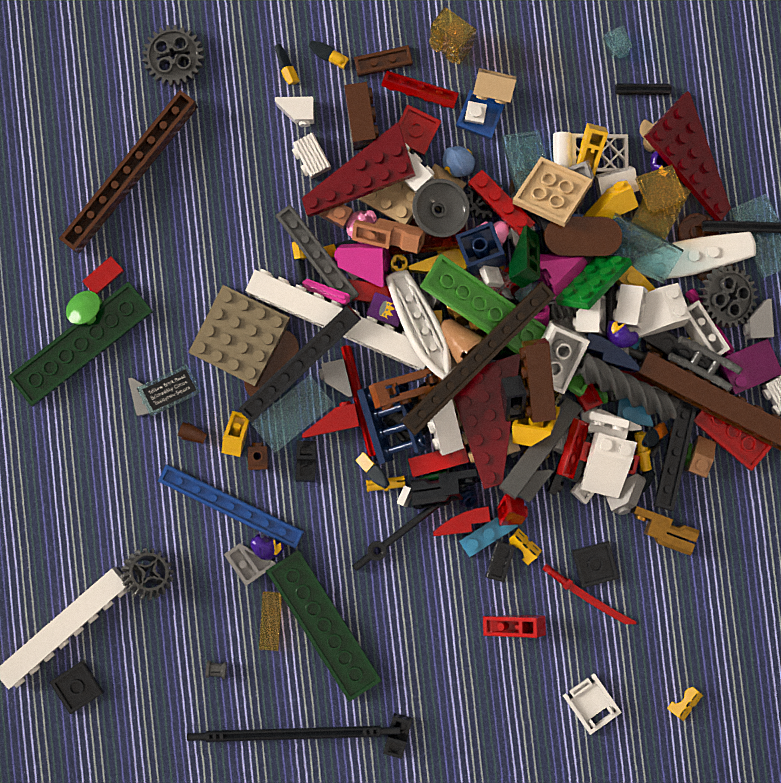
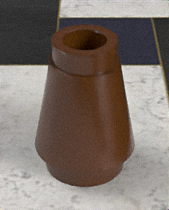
M182 422L177 436L181 437V440L203 444L207 433H204L189 422Z

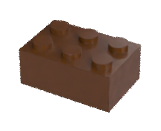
M367 82L344 85L354 151L364 149L379 137L378 125L373 124L376 123L375 106H371L373 104L372 87L368 88Z

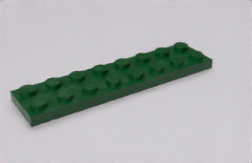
M128 281L101 303L94 323L72 325L11 373L8 378L30 406L33 407L143 321L153 311Z
M299 549L266 570L349 702L382 681Z

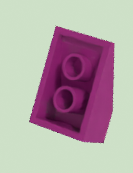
M768 339L724 356L743 368L739 375L721 364L718 367L721 377L733 385L730 390L731 395L738 394L781 375V367Z

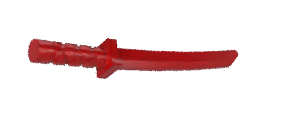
M545 564L542 568L543 571L561 583L563 588L570 590L609 616L624 624H636L635 620L594 598L573 584V581L569 578H564L563 575L551 568L550 565Z

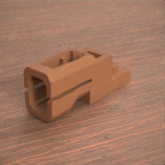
M381 218L375 224L355 220L352 240L389 249L392 245L400 247L404 251L418 254L423 247L426 233L420 227Z

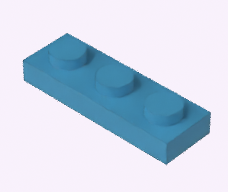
M497 516L459 540L467 555L471 557L518 527V525L500 526Z

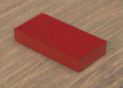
M110 256L82 282L90 291L98 295L121 275L124 270Z

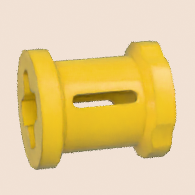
M395 255L391 260L392 272L407 270L408 261L406 257ZM397 261H400L402 268L396 266Z

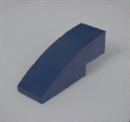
M592 333L584 335L590 341L585 352L598 355V359L619 370L629 373L639 371L640 367L625 351L612 342Z

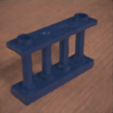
M409 384L396 386L397 394L409 391ZM369 387L357 390L379 464L394 460L393 454L414 448L415 453L427 450L426 440L421 430L416 435H413L403 423L385 428L382 422V417L402 411L403 416H405L414 407L412 402L400 405L399 402L393 408L379 410L378 408L375 409ZM408 429L411 441L392 447L389 445L388 435Z

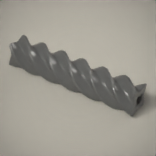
M589 354L582 357L573 377L582 375L587 385L598 383L601 392L613 391L617 400L628 398L633 408L643 406L647 415L658 413L663 423L670 418H677L676 410L680 402L677 398L669 396L659 389L652 388L646 382L637 380L632 375L623 373L618 368L607 365L596 357H591Z

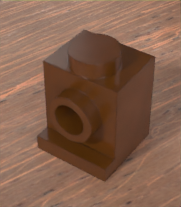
M263 442L252 443V447H248V470L269 469L268 446H263ZM257 452L261 454L259 460L254 458V454Z

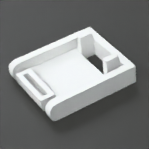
M594 673L591 675L594 680L593 683H591L589 678H586L569 691L573 696L572 698H569L566 693L563 695L590 735L622 713ZM607 708L610 714L594 724L591 718Z

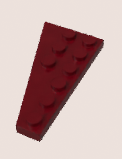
M398 122L302 197L308 217L416 176Z

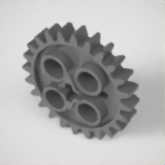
M167 25L166 31L160 27L159 34L153 31L154 38H147L150 44H144L148 51L142 52L147 57L142 60L144 64H148L145 66V69L150 71V77L155 76L157 83L162 79L163 86L169 82L170 87H173L174 83H177L178 87H180L181 81L187 85L188 78L194 81L193 74H200L197 68H203L199 61H205L204 56L201 55L204 53L203 48H200L202 43L197 41V35L192 36L191 30L185 33L184 26L178 30L177 25H174L172 30ZM180 42L186 43L183 48H177ZM160 46H167V49L165 51H158ZM176 53L175 58L171 59L172 54ZM182 61H189L186 67L180 66ZM164 64H170L168 70H162Z
M722 266L718 269H713L712 274L706 275L708 280L702 281L705 287L699 288L703 292V295L698 296L703 299L701 304L705 306L704 309L718 327L731 328L738 327V324H744V320L750 318L748 313H754L751 307L757 306L753 302V299L758 298V296L753 295L757 288L751 287L755 282L748 281L750 275H744L745 270H739V267Z

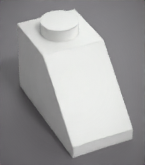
M275 97L276 106L295 124H299L301 127H308L310 124H314L313 97Z

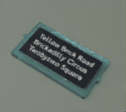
M187 364L137 387L143 400L142 404H145L151 416L201 393L195 382L196 378L192 376Z

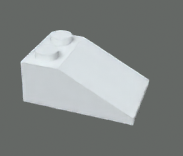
M679 284L663 286L648 292L641 329L627 327L630 332H637L639 338L685 326L691 319V315Z
M549 321L542 338H546L550 345L554 390L564 394L590 341L584 335Z
M594 432L580 489L619 498L632 464L637 442Z

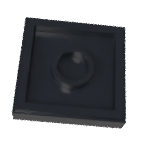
M609 541L571 550L581 588L619 579Z
M84 660L50 681L69 714L74 713L104 693Z

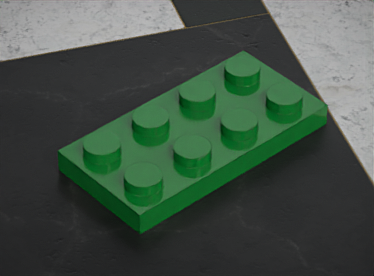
M610 255L596 256L555 298L557 305L589 310L632 265L631 258Z

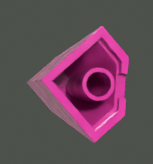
M357 243L342 244L337 247L334 257L339 268L379 287H384L387 284L386 276L388 274H385V272L388 271L391 263V246L389 249L370 244Z
M554 253L540 254V278L537 279L538 284L543 281L556 295L555 299L584 270L587 265L585 257L559 256Z

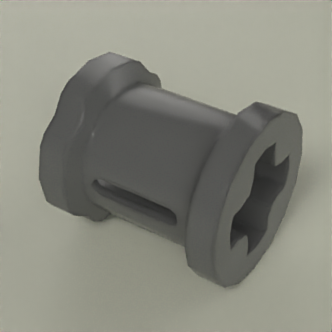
M207 660L206 678L214 676L226 679L227 662L213 663L211 660Z

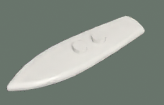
M751 232L692 238L656 248L639 258L632 266L647 278L670 279L691 276L754 257L756 255V243Z
M395 271L386 276V282L406 336L422 362L436 376L443 379L451 371V355L441 325L409 271Z

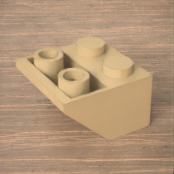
M479 68L473 94L483 100L492 98L500 104L511 103L516 76Z

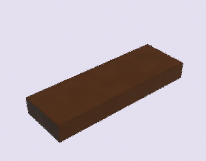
M409 45L354 57L358 77L413 65Z

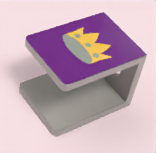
M375 292L367 311V316L378 320L377 322L388 324L398 329L400 319L392 298Z

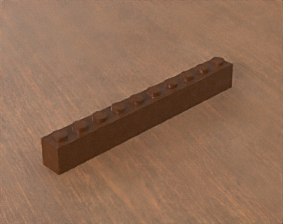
M181 90L177 92L60 236L59 239L78 254L83 250L198 108L193 99Z
M648 352L643 355L638 365L640 369L635 372L634 376L781 451L780 416L764 412V408L747 403L745 398L731 395L730 391L714 386L710 380L700 379L693 371L683 370L678 367L677 363L662 359V356L656 352Z

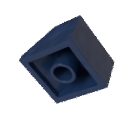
M492 222L455 235L467 269L474 277L480 275L479 269L483 266L499 268L507 265L505 253Z

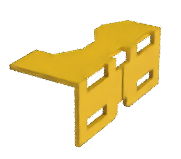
M519 528L509 538L510 544L515 545L516 548L523 552L524 558L522 560L527 565L534 561L542 551L533 541L530 542L528 536Z
M694 687L688 688L685 691L684 699L677 704L671 702L667 709L684 721L692 711V707L699 702L703 695Z

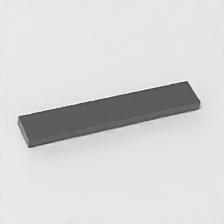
M290 204L275 215L329 287L349 294L350 302L359 296V293Z
M566 397L559 406L560 412L551 435L535 445L529 446L499 486V489L516 499L568 430L573 418H577L583 407Z

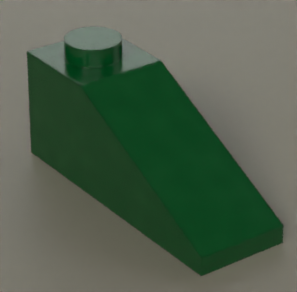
M527 225L523 227L509 263V279L521 288L540 278L539 235Z

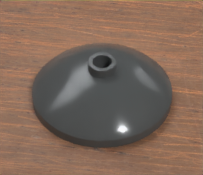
M433 179L423 184L417 190L412 202L413 217L417 225L425 233L434 237H448L459 232L466 224L469 216V201L465 192L456 183L447 179ZM435 207L440 209V213L435 212Z

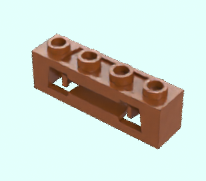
M429 368L374 383L369 386L375 409L382 407V410L393 408V404L400 402V405L412 402L411 398L418 397V400L423 399L442 379L436 376ZM425 378L427 386L395 395L394 398L389 397L397 393L396 386Z

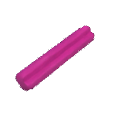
M310 279L303 280L302 287L306 288L309 292L318 293L325 298L344 305L350 302V295Z

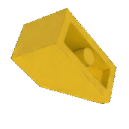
M232 411L223 435L221 453L241 456L250 421L240 412Z

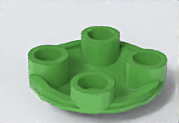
M82 291L76 294L67 305V319L76 325L94 323L102 299L92 291Z

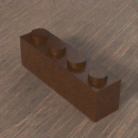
M546 338L522 341V348H519L521 360H524V367H521L522 378L526 380V386H524L528 400L526 416L533 423L556 420L549 342Z

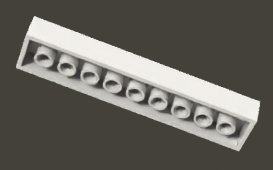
M263 269L260 272L254 270L245 290L249 296L321 328L325 327L343 309L342 304L333 300L329 303L325 301L324 296L315 292L311 295L306 291V288L297 284L293 287L288 280L282 277L275 279L270 272ZM354 310L361 320L343 336L344 338L418 371L425 368L426 365L413 349L405 332L399 334L395 332L394 327L388 324L381 326L377 324L378 320L367 316L365 319L360 316V312Z

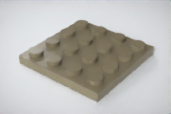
M223 285L188 353L257 387L291 318Z

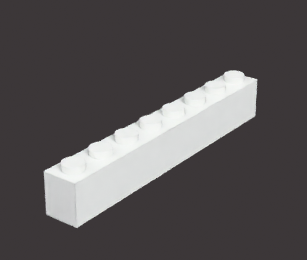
M116 567L110 569L0 665V680L8 689L14 686L18 688L26 681L24 677L28 673L33 675L40 669L39 664L43 660L48 662L55 655L53 652L58 647L61 650L70 642L68 639L72 635L75 637L84 630L83 625L87 622L91 624L99 617L97 614L102 609L106 611L114 604L112 600L115 597L121 598L126 594L129 585L123 586L122 583L126 579L121 578V572Z

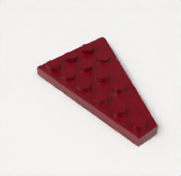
M687 91L644 135V138L712 218L721 221L731 210L691 94Z
M520 354L487 364L453 397L484 489L500 485L504 481L512 421L506 422L501 397V379L519 376Z

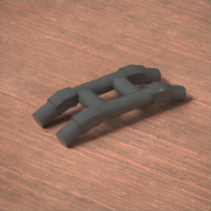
M683 336L678 338V343L696 352L690 361L674 353L669 354L668 360L699 374L727 391L732 389L733 385L716 375L715 372L721 364L739 375L743 370L742 367L691 339ZM703 355L713 360L708 370L697 365Z

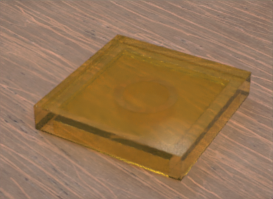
M673 165L637 176L635 179L649 213L687 200Z

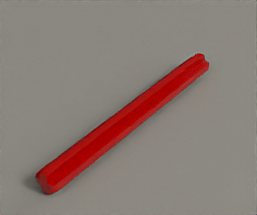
M350 345L341 347L367 453L369 457H372L376 453L357 394V390L362 388L352 348Z

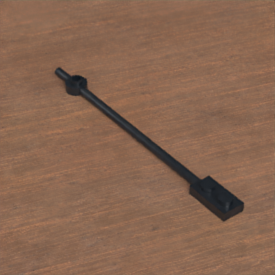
M519 444L520 451L509 454L510 457L513 459L528 446ZM439 507L424 509L383 542H372L368 546V553L354 563L352 567L357 572L371 560H382L386 556V548ZM375 547L381 549L379 554L374 553L373 549Z

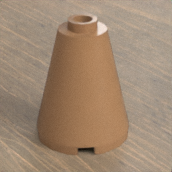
M453 319L444 320L440 324L450 353L457 364L484 338Z

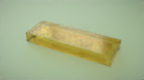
M263 591L259 650H279L282 596L279 592Z

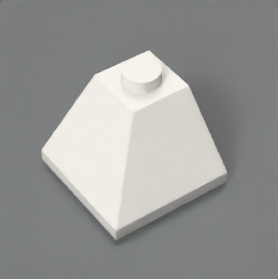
M603 295L589 310L579 309L576 312V317L573 318V329H576L575 332L606 336V296Z

